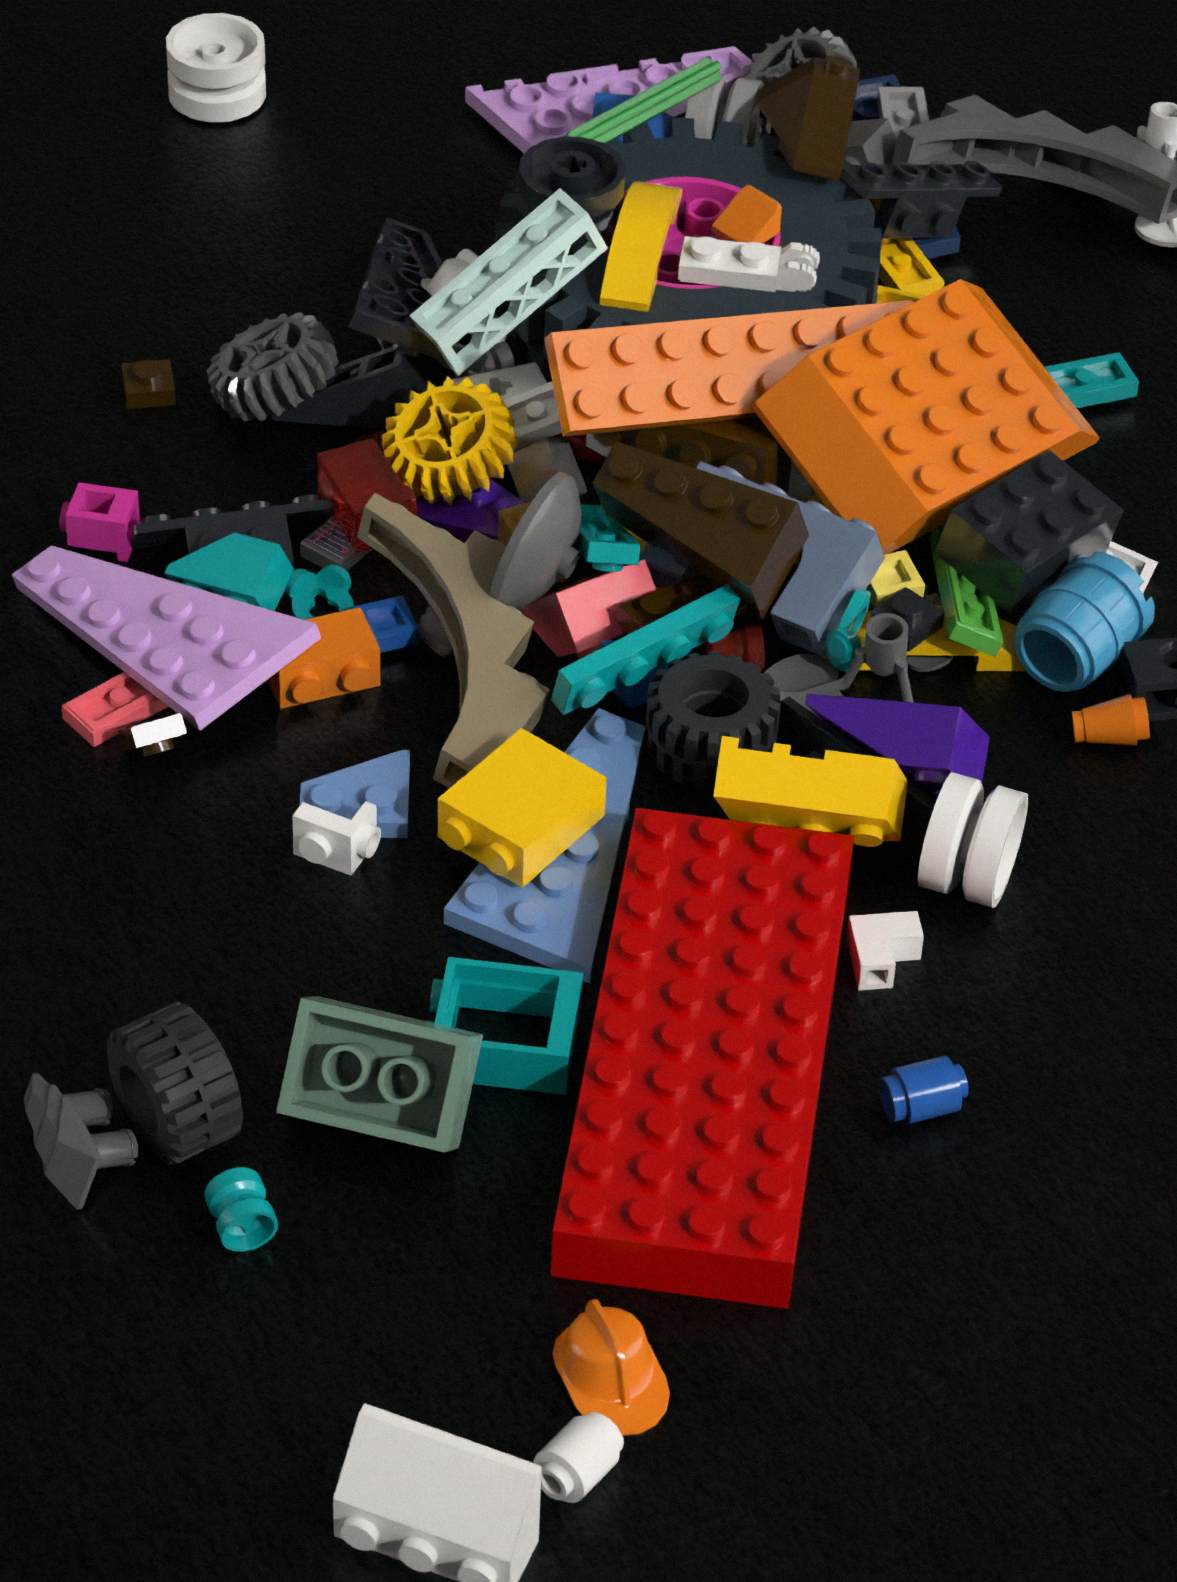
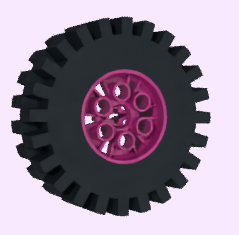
M672 118L670 137L654 138L648 123L645 122L623 134L622 144L616 145L613 141H610L606 145L617 151L625 163L623 200L630 186L635 181L683 188L675 222L670 224L659 261L657 284L649 311L643 312L600 305L601 289L611 247L609 245L607 250L507 334L505 341L510 347L515 366L536 362L547 383L551 382L552 377L544 338L551 332L877 303L882 233L880 228H874L875 210L873 205L866 198L855 200V190L841 177L839 181L792 170L778 148L779 136L769 135L766 132L753 147L742 145V124L720 121L714 139L695 138L694 118ZM519 174L516 177V194L506 192L502 198L500 222H496L495 243L518 224ZM746 185H751L779 202L782 207L780 233L763 244L784 248L791 242L801 243V245H812L813 248H817L816 251L819 252L820 260L818 267L814 269L817 275L815 286L811 290L801 291L800 293L798 290L795 292L781 290L770 292L680 282L678 272L684 237H712L717 240H725L711 231L712 225L737 193ZM548 268L542 269L533 277L530 287H536L545 279ZM511 300L504 301L496 308L495 313L498 317H501L508 311ZM759 417L749 418L762 422Z

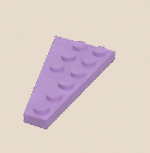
M734 46L683 54L681 62L659 64L655 58L639 61V68L618 71L617 65L614 64L549 74L547 82L537 84H523L521 79L504 81V89L483 92L481 85L465 87V102L525 154L530 147L546 139L563 137L567 132L591 120L595 92L636 96L695 63L709 58L712 62L718 61L721 64L722 68L719 72L727 84L728 96L735 81L739 77L743 78L745 76L743 67L753 64V61ZM689 99L665 112L672 117L685 113Z
M52 545L12 574L18 590L126 672L171 709L181 713L184 719L199 730H202L321 639L316 623Z

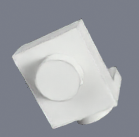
M367 801L364 802L352 820L302 802L292 816L293 854L303 857L312 863L321 864L352 875L365 857L371 858L378 848L381 829L377 827V806Z

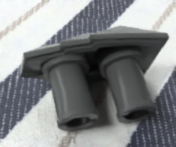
M38 1073L32 1074L24 1096V1106L33 1128L35 1147L42 1158L44 1174L76 1209H82L97 1169L117 1166L127 1167L135 1164L133 1158L138 1156L137 1139L128 1128L97 1134L89 1133L88 1126H106L111 1122L109 1118L113 1117L112 1098L106 1089L97 1088L93 1091L62 1094L55 1084L49 1085Z

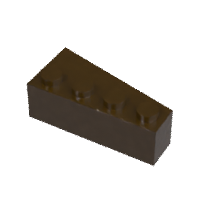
M744 418L587 434L586 446L606 458L617 441L694 468L698 466L700 461L717 468L728 466L739 472L744 479L759 485L764 483L773 484L782 489L788 496L792 460L765 424L757 420Z
M617 441L592 482L608 517L653 547L659 546L671 554L675 562L689 571L695 570L710 580L716 589L729 584L739 596L740 601L747 605L748 610L762 620L809 536L798 502Z

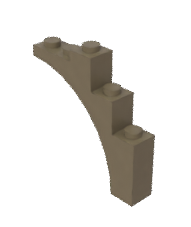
M375 493L364 507L357 538L390 559L417 585L439 616L453 647L460 681L459 717L441 749L433 776L435 781L451 788L520 728L531 733L539 722L550 689L538 683L529 674L513 669L526 651L535 621L524 616L518 609L506 606L489 596L495 572L506 548L503 543L490 539L476 530L463 543L454 538L448 531L431 525L410 513L402 505L391 502Z

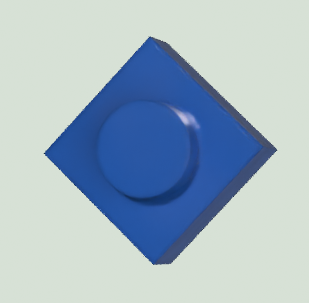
M403 595L354 606V608L361 607L380 646V653L419 644V627Z

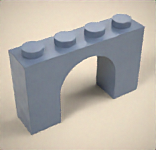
M700 461L696 467L697 469L798 502L809 536L802 547L803 552L800 564L771 610L770 615L779 639L824 657L827 650L826 638L828 634L839 627L845 610L857 588L866 590L885 559L876 530L860 519L852 518L849 521L836 516L818 502L807 501L804 503L791 498L782 489L773 484L764 483L759 485L744 479L739 472L728 466L717 468ZM648 543L639 556V560L645 559L655 587L660 589L699 575L695 570L689 571L675 562L674 557L659 546L653 547Z

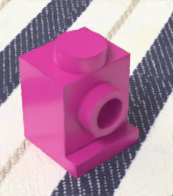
M78 483L71 502L65 501L60 513V531L67 532L68 546L117 553L118 561L127 562L133 549L131 540L132 526L140 523L138 491Z

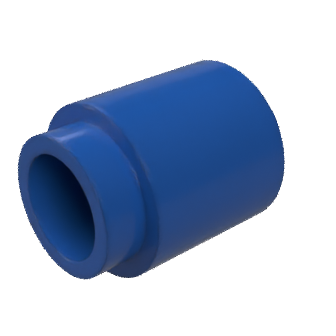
M946 1055L893 1068L889 1076L881 1077L878 1082L880 1101L888 1120L892 1123L902 1120L907 1125L960 1111L962 1098L967 1097L969 1092L963 1068L960 1064L953 1065Z

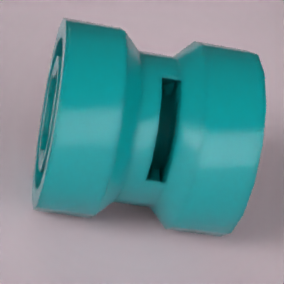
M240 1167L229 1169L218 1174L208 1183L204 1191L205 1200L209 1211L217 1218V1232L222 1244L227 1249L236 1252L257 1249L266 1244L275 1235L278 1229V1220L273 1207L268 1201H265L266 1189L260 1175L255 1170Z

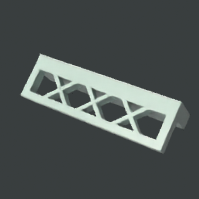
M559 188L413 312L410 317L417 328L437 346L450 368L459 376L607 250L608 247L589 214ZM585 234L589 242L575 254L568 255L571 244ZM548 268L545 279L536 287H530L533 277L542 269ZM511 300L508 311L501 317L493 319L495 309L504 301ZM473 333L470 343L456 354L451 346L465 334Z

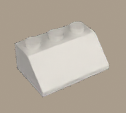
M364 1403L357 1418L333 1498L334 1536L343 1539L356 1549L363 1551L374 1550L401 1560L408 1567L416 1571H431L459 1582H518L539 1541L542 1466Z

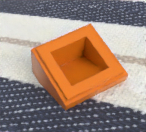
M746 185L737 193L713 223L711 231L726 241L764 243L780 233L781 204L753 186Z

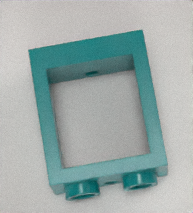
M448 957L444 979L434 978L432 984L430 1012L436 1013L435 1021L427 1022L455 1028L459 1007L552 1018L547 1048L482 1040L473 1084L567 1095L582 1011L583 972Z

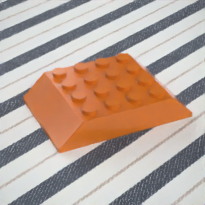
M962 279L807 355L757 399L752 406V409L832 514L849 521L852 518L860 519L871 525L878 534L884 555L945 524L953 508L1045 451L1050 450L1060 459L1065 460L1097 443L1100 438L981 287Z

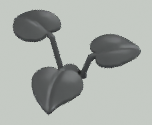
M938 593L923 597L935 606H942ZM882 613L873 616L867 622L865 647L855 649L854 660L842 678L839 679L838 669L828 659L815 654H798L784 658L773 664L764 673H769L774 679V687L779 688L780 701L786 697H791L807 710L813 712L805 704L807 694L842 696L840 690L850 687L862 664L866 663L875 674L880 676H890L897 673L903 702L914 703L907 669L910 668L917 672L934 671L947 665L954 656L907 655L908 625L906 621L898 615Z

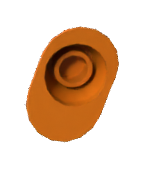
M597 1299L590 1300L587 1303L585 1312L581 1313L556 1339L553 1349L556 1369L576 1409L582 1416L589 1412H597L609 1418L617 1426L622 1436L641 1434L657 1425L667 1411L670 1392L666 1377L647 1341L642 1324L627 1311L614 1307H602Z

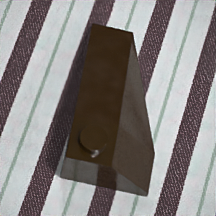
M827 56L825 59L814 57L758 90L754 112L758 118L768 120L765 129L769 135L779 136L778 148L792 170L835 181L840 179L860 74V68L853 67L852 62L838 56Z

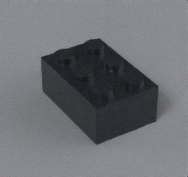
M1047 450L950 511L935 553L974 584L982 593L994 600V603L1007 614L1011 615L1034 600L1045 587L1052 585L1064 567L1075 556L1082 554V557H1090L1095 551L1106 553L1124 510L1052 451Z

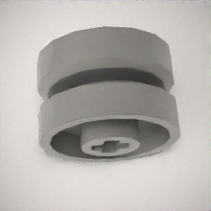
M721 75L720 82L689 98L685 118H694L695 138L714 139L720 121L742 124V145L753 147L760 140L763 118H758L754 110L758 90L764 86L762 81L739 77L732 85L727 98V84Z

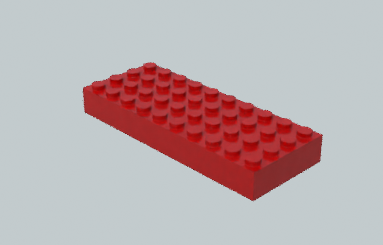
M636 808L554 1221L551 1277L789 1308L849 887L854 835Z

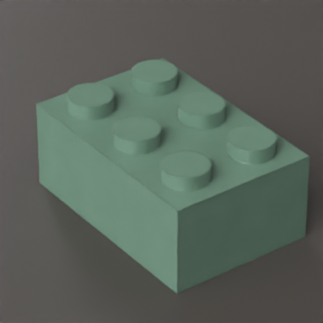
M319 996L301 998L276 1113L441 1152L458 1149L483 1034Z

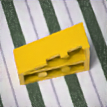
M722 736L713 797L730 820L854 835V844L865 847L879 846L882 844V841L901 840L908 781L895 759L825 750L824 760L790 755L791 745L774 743L772 753L738 748L739 738Z

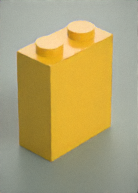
M520 728L438 798V838L442 839L449 847L460 850L487 866L494 874L503 876L523 888L605 816L607 777Z

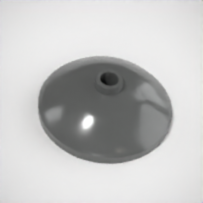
M558 472L546 482L530 503L501 557L492 581L490 597L520 611L542 598L560 576L564 579L570 577L581 555V552L575 549L582 519L580 494L574 477L565 472Z

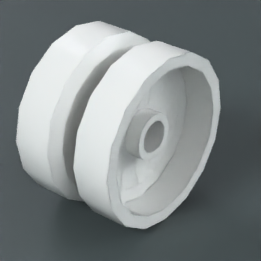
M207 13L186 18L172 27L166 37L167 65L169 68L168 88L169 101L178 112L191 119L206 122H229L247 117L261 107L266 98L264 34L255 23L241 16L225 13Z
M951 772L938 795L927 827L919 862L918 886L949 894L957 886L963 875L962 884L965 899L995 908L1004 893L1016 860L1026 821L1028 794L998 785L989 794L983 806L984 789L981 780Z

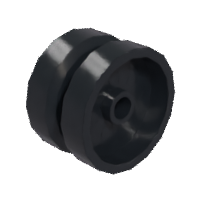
M572 136L546 139L530 147L520 158L518 223L560 188L589 214L606 246L611 245L624 202L625 163L619 153L605 143L586 137ZM585 234L571 244L568 255L575 254L589 242Z

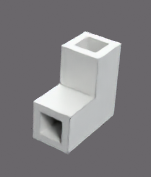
M918 911L849 916L846 940L858 990L893 988L895 962L921 960L924 935Z

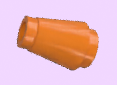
M1127 694L1079 711H1071L1075 743L1086 742L1137 746V740L1150 739L1145 697L1132 699L1131 694Z

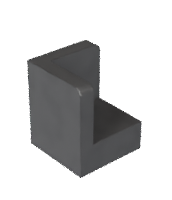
M567 437L545 438L515 452L513 463L507 464L520 499L525 503L532 502L546 482L558 472H565L574 477L580 495L587 492Z

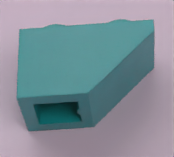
M234 532L168 564L165 575L170 581L275 611L293 574L294 568L280 544Z

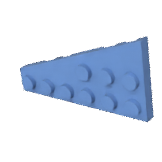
M598 708L564 753L607 777L605 816L523 888L503 876L494 874L487 866L479 862L445 906L444 924L552 969L583 972V981L590 984L596 950L599 947L605 910L609 903L621 849L622 834L628 818L633 786H635L644 747L645 726Z

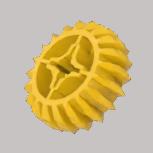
M447 376L443 386L436 387L428 381L427 391L418 394L410 390V402L408 404L395 403V413L397 416L386 418L387 432L381 435L385 455L384 461L388 470L391 471L395 482L401 488H406L407 492L414 499L423 495L425 500H428L432 505L440 496H443L444 501L452 505L455 497L463 494V496L471 501L473 490L480 487L489 492V479L504 478L503 465L513 463L514 453L512 449L517 446V435L514 428L515 421L511 411L507 410L504 399L498 393H492L485 383L475 387L474 383L466 377L459 385H456ZM448 434L451 435V436H450V439H451V442H452V446H451V447H448V445H449L448 440H447V435H448Z

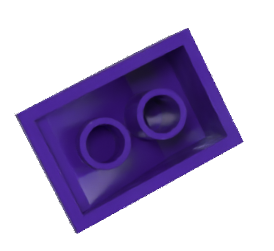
M819 694L806 695L805 704L824 722L845 737L851 739L870 755L895 759L906 779L927 792L934 801H937L942 786L951 772L981 780L982 783L990 737L961 707Z

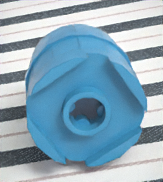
M1095 551L1090 557H1082V554L1075 556L1064 567L1057 580L1038 594L1031 607L1019 621L1016 627L1014 643L1019 662L1036 681L1054 691L1069 692L1085 688L1104 671L1111 669L1122 655L1124 642L1137 641L1154 621L1155 605L1152 596L1145 601L1144 595L1139 589L1144 581L1123 560L1108 553Z

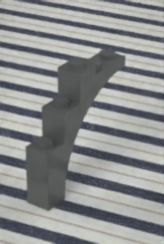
M973 95L946 103L940 118L901 129L894 143V156L891 165H896L897 162H907L915 165L930 164L933 161L945 164H964L966 161H974L982 164L993 173L1034 178L1096 195L1128 208L1157 224L1177 218V161L1115 125L1085 134L1046 110L1016 119L982 98Z

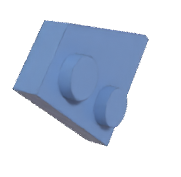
M400 750L302 782L300 805L304 802L352 820L364 802L367 801L377 806V827L381 829V838H408L410 750Z

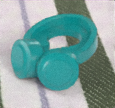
M327 565L317 574L306 569H297L293 571L284 591L285 596L292 601V616L299 619L314 618L309 611L315 606L314 598L317 594L325 598L327 603L336 607L339 612L354 609L353 599L348 592L351 587V578L348 572L338 565Z
M857 588L853 594L839 627L831 631L826 638L827 650L825 653L828 656V660L844 673L847 672L854 660L855 649L861 647L857 635L870 603L871 592L861 588Z

